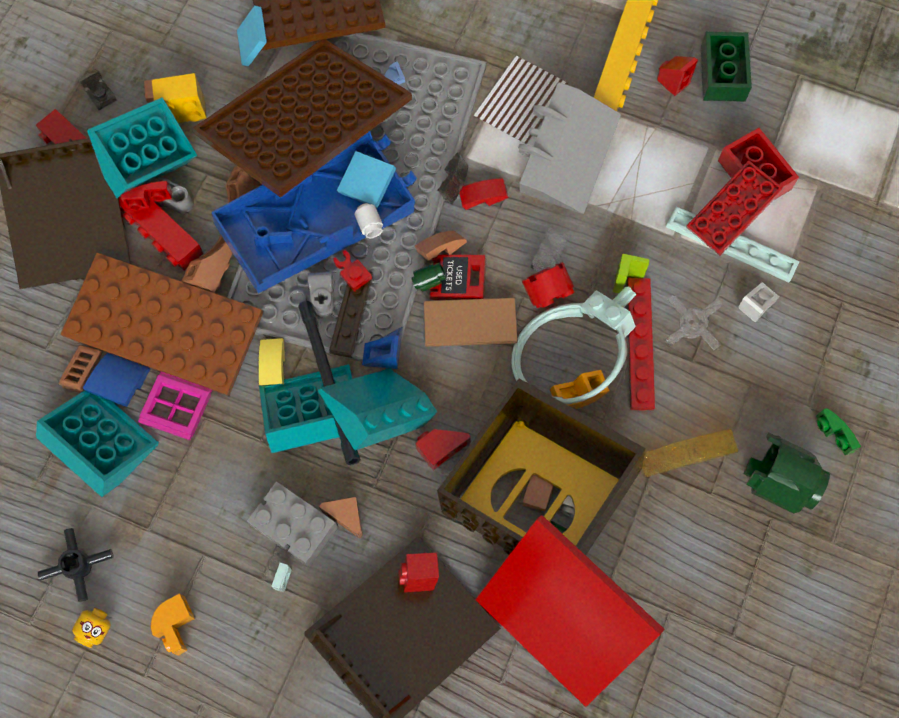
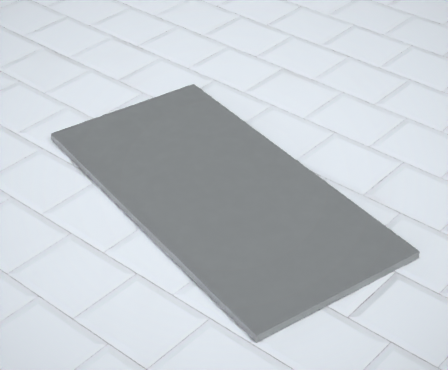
M357 33L326 40L382 75H385L391 64L398 61L405 77V83L399 85L412 93V100L370 132L374 141L381 140L385 134L390 139V145L382 150V153L390 164L396 167L395 171L399 177L407 176L410 171L417 177L412 185L406 187L415 199L414 213L383 228L382 234L378 237L364 238L259 294L239 264L227 298L263 311L255 332L256 335L272 339L283 338L284 342L312 349L298 305L303 301L311 302L308 273L331 271L333 311L325 317H320L315 313L316 323L325 352L329 353L347 285L340 276V272L343 269L335 266L333 258L336 257L340 262L345 261L346 258L343 256V251L345 250L350 254L352 263L358 259L369 272H373V279L353 357L349 358L362 362L365 343L378 340L403 326L402 343L418 291L411 277L414 276L413 271L424 267L427 261L417 252L415 245L435 235L487 62L365 33Z

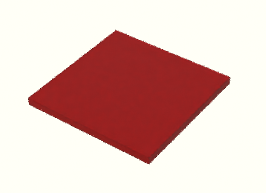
M543 515L536 519L475 599L585 707L665 630Z

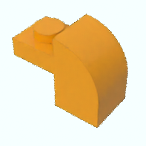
M601 370L582 373L572 382L553 385L550 388V392L553 397H563V399L575 398L594 390L605 381ZM607 386L600 393L587 400L567 405L574 409L587 406L602 398L610 390Z
M179 593L160 604L151 619L152 635L158 638L165 636L162 641L168 652L172 651L173 654L178 656L186 652L187 648L177 628L195 619L185 596Z

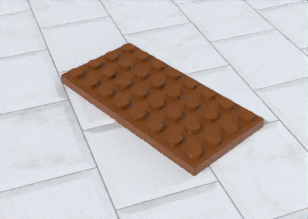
M96 253L60 335L230 396L263 311L259 308Z

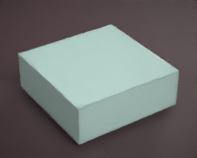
M279 563L271 586L275 590L283 592L286 589L292 571L287 564Z

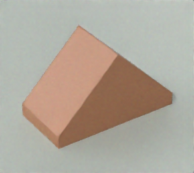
M356 497L321 503L319 506L321 512L359 539L363 536Z

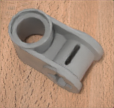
M163 177L158 179V182H168L172 190V199L161 202L154 201L156 204L181 214L188 213L193 209L194 202L186 188Z
M331 271L308 273L309 290L314 312L320 317L328 316L332 313L334 307Z

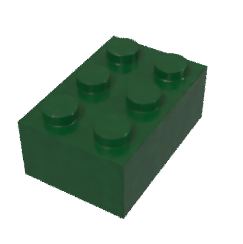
M705 32L701 44L703 101L746 102L752 88L748 32Z

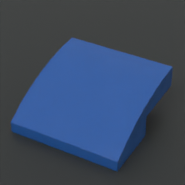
M107 353L97 364L83 389L86 392L128 407L136 389H141L150 368Z

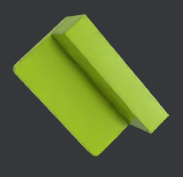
M622 254L616 272L613 292L620 293L628 278H644L650 260Z

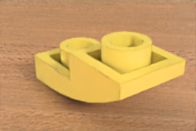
M283 338L260 340L259 385L261 386L284 384L283 362L285 361Z

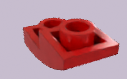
M503 178L479 181L458 188L461 203L465 210L484 202L490 206L509 198Z
M167 181L153 182L125 192L121 195V200L127 209L139 211L149 208L150 200L161 202L172 199V190Z

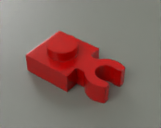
M344 250L343 256L346 258L345 261L340 262L336 257L333 258V261L337 268L343 269L340 272V276L355 292L370 281L372 275L358 259L352 263L350 254Z

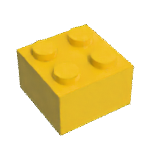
M195 73L152 80L154 101L163 97L178 123L196 122L207 118L204 95Z

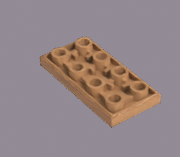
M515 298L424 301L425 347L517 343Z

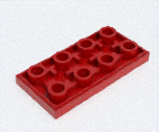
M748 160L686 227L721 256L783 191V187Z

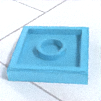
M254 6L237 29L241 63L244 66H249L267 43L262 9L258 6Z
M355 151L337 191L340 194L363 203L375 205L378 208L396 167Z

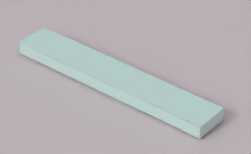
M676 206L666 227L706 245L686 227L696 215ZM742 235L724 252L726 255L788 283L791 281L799 264L798 260Z

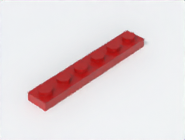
M628 278L627 287H630L636 293V296L627 304V310L630 311L636 326L628 334L630 410L654 411L651 278Z

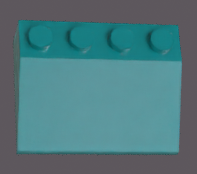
M163 97L87 130L104 179L116 198L121 197L122 194L135 187L148 184L187 165L197 156Z
M349 364L331 368L335 384L353 379ZM320 372L284 379V384L259 385L265 435L271 453L339 437L333 415L318 392L320 388L324 387Z
M390 368L325 386L318 390L355 451L422 428L437 413L425 392Z
M85 390L37 420L36 438L101 497L120 485L159 444L158 441L112 401Z

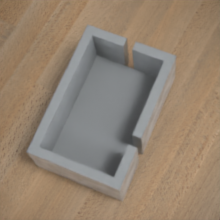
M276 481L263 499L266 504L262 505L260 503L247 522L258 532L310 567L338 529V526L329 517Z

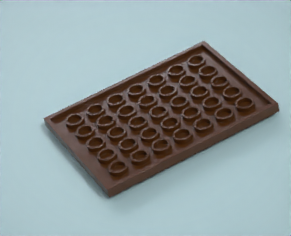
M323 39L193 127V131L197 137L281 198L412 100V93L331 42Z

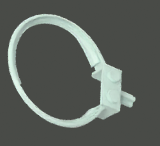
M625 287L611 300L596 290L584 303L558 305L537 315L523 328L517 337V343L513 347L511 363L516 381L520 378L527 382L521 370V354L530 335L539 326L548 321L566 317H583L584 313L588 314L592 319L594 317L598 318L614 330H617L618 355L615 366L607 379L589 393L570 399H563V397L554 398L565 404H574L600 393L615 379L626 360L627 343L625 337L636 326L630 311L624 307L636 296V293L630 287Z

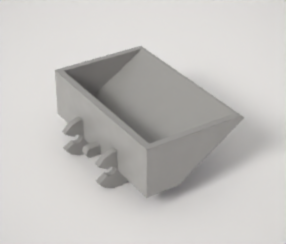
M558 82L549 107L534 105L533 114L544 119L540 130L532 127L529 130L530 135L537 137L534 146L519 144V153L529 157L519 183L520 193L584 214L621 114L582 90Z

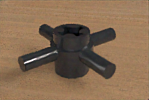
M74 528L64 530L67 551L63 552L59 557L57 566L38 571V577L41 581L63 574L67 578L74 580L78 602L88 600L84 577L90 573L92 565L112 559L114 555L112 549L92 555L78 550ZM78 558L79 567L71 570L70 566H75V559Z

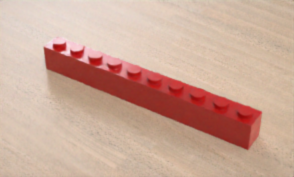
M56 109L36 124L40 131L38 136L46 145L49 143L69 142V139L73 141L87 139ZM119 197L120 208L124 213L122 215L123 218L130 225L135 224L138 227L137 231L143 238L147 239L149 237L153 241L151 244L159 253L164 251L168 255L166 259L174 267L178 265L182 270H185L191 261L204 254L199 243L153 200H150L149 208L133 211L127 209L121 197Z

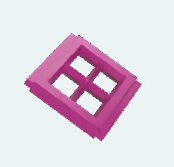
M160 372L141 411L138 422L191 440L211 397L212 390ZM163 386L179 391L174 403L158 398ZM183 393L199 398L195 410L179 405ZM156 402L172 407L167 419L151 413ZM176 409L192 414L188 426L172 421Z

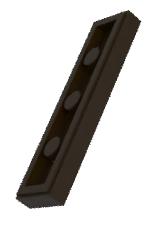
M372 279L355 292L348 284L346 285L329 349L330 354L348 358L353 357Z

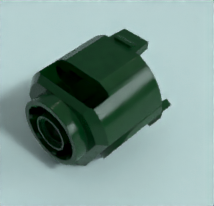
M768 432L766 438L772 444L762 461L752 457L749 459L743 473L750 477L746 485L751 487L752 494L793 514L800 512L804 507L810 510L819 503L827 488L830 473L822 469L817 457L811 452Z

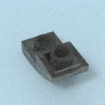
M458 152L444 169L448 176L437 190L444 200L450 204H453L458 197L466 180L469 166Z

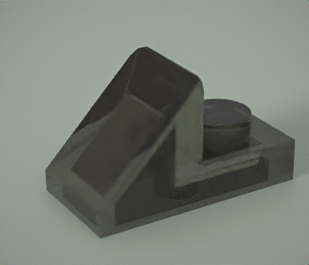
M93 69L77 79L98 111L117 101L97 69Z

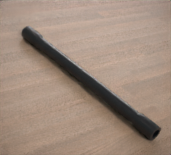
M303 301L298 305L309 336L323 385L325 387L335 384L316 323L312 303L310 301ZM334 418L346 464L355 465L361 460L358 450L355 451Z

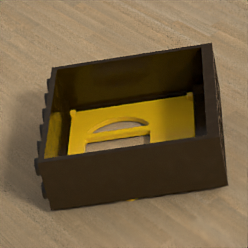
M519 378L437 490L441 512L451 520L455 518L462 522L463 527L468 531H477L483 535V539L492 545L498 544L503 547L504 552L510 555L527 532L505 520L504 516L531 477L537 475L561 489V492L544 516L549 522H551L567 496L571 497L575 507L573 522L563 535L581 552L587 555L642 470L646 448ZM526 470L500 509L494 512L491 505V493L497 481L512 471Z

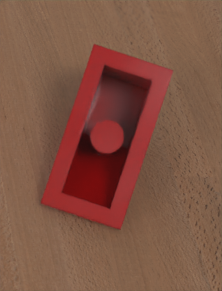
M675 56L670 61H665L659 68L660 72L657 81L676 96L690 84L698 59L695 57Z
M434 429L430 433L428 431L422 433L417 438L418 442L415 444L417 451L434 471L470 444L471 436L464 432Z

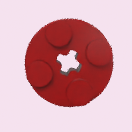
M563 262L555 264L556 266L553 268L543 269L522 280L528 297L536 308H544L553 304V298L555 297L556 299L560 297L565 298L575 293L573 282Z

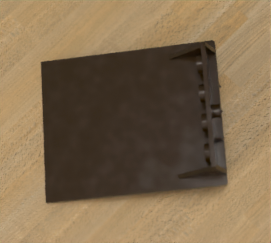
M90 138L75 141L69 139V142L0 153V190L19 289L86 278L96 253L131 264L119 198H116L104 179Z
M419 536L304 632V636L338 675L343 684L360 702L359 706L363 705L372 718H404L501 629L438 557L439 579L434 591L404 592V585H399L398 571L401 569V563L405 561L406 554L433 553Z

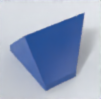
M403 326L378 340L365 343L362 365L398 369Z

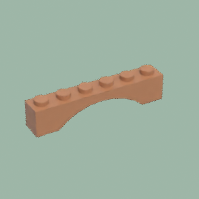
M235 166L226 183L228 203L263 184L240 167ZM220 235L218 241L207 253L190 262L182 282L212 293L219 289L222 275L230 265L229 260L232 255V251L222 235Z

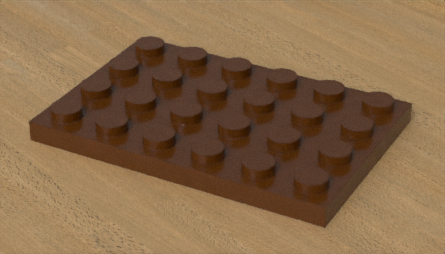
M253 0L254 6L261 7L267 43L261 50L386 28L380 0Z

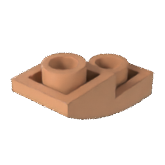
M446 231L424 239L416 244L415 248L420 255L430 261L442 251L450 255L467 243V241L455 231Z
M533 475L529 480L522 505L546 512L553 494L554 485L537 475Z

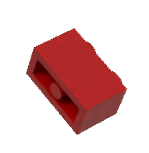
M437 553L406 554L405 561L401 563V569L398 571L399 585H404V592L434 591L439 579Z

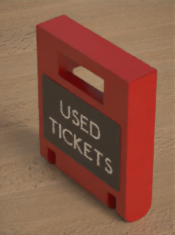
M438 255L432 258L434 264L441 263L447 279L443 280L442 284L430 289V291H438L430 292L429 298L431 300L484 299L485 255ZM471 268L473 272H480L479 286H470Z

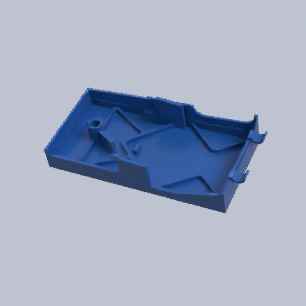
M369 131L281 198L264 185H261L211 212L216 228L258 294L366 238L362 234L354 215L357 208L365 203L340 194L337 189L355 151L390 164L382 153V150L386 149L391 143L386 134L381 140L374 141ZM395 171L378 208H376L383 224L382 229L414 213L415 199L406 188L417 179L412 171L405 177H399Z

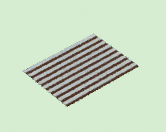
M516 56L474 116L527 144L532 137L529 134L530 128L537 129L543 119L533 114L534 105L549 107L557 83L560 82L566 85L568 83Z

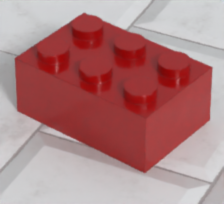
M760 128L724 147L718 159V162L731 178L748 160L783 187V191L775 199L792 190L799 178Z

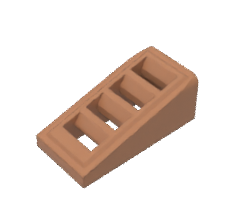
M79 345L65 369L59 384L64 389L79 393L83 392V387L97 366L102 352ZM83 353L93 355L91 359L82 357ZM80 361L88 363L87 367L79 365ZM78 369L84 372L83 374L76 373V370ZM73 377L79 378V381H72Z

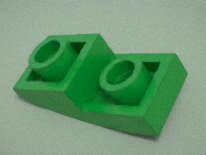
M825 408L816 415V422L820 431L824 432L826 437L835 434L836 445L843 451L845 456L854 453L861 447L851 429L834 412Z

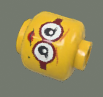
M95 607L93 611H82L72 628V632L75 635L74 640L90 648L93 645L101 644L111 627L110 621L106 619L108 614Z

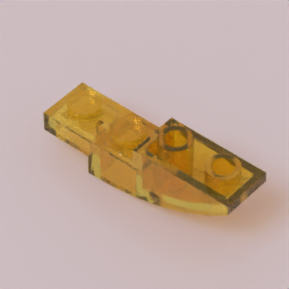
M728 429L645 452L642 468L647 478L739 451L732 430Z

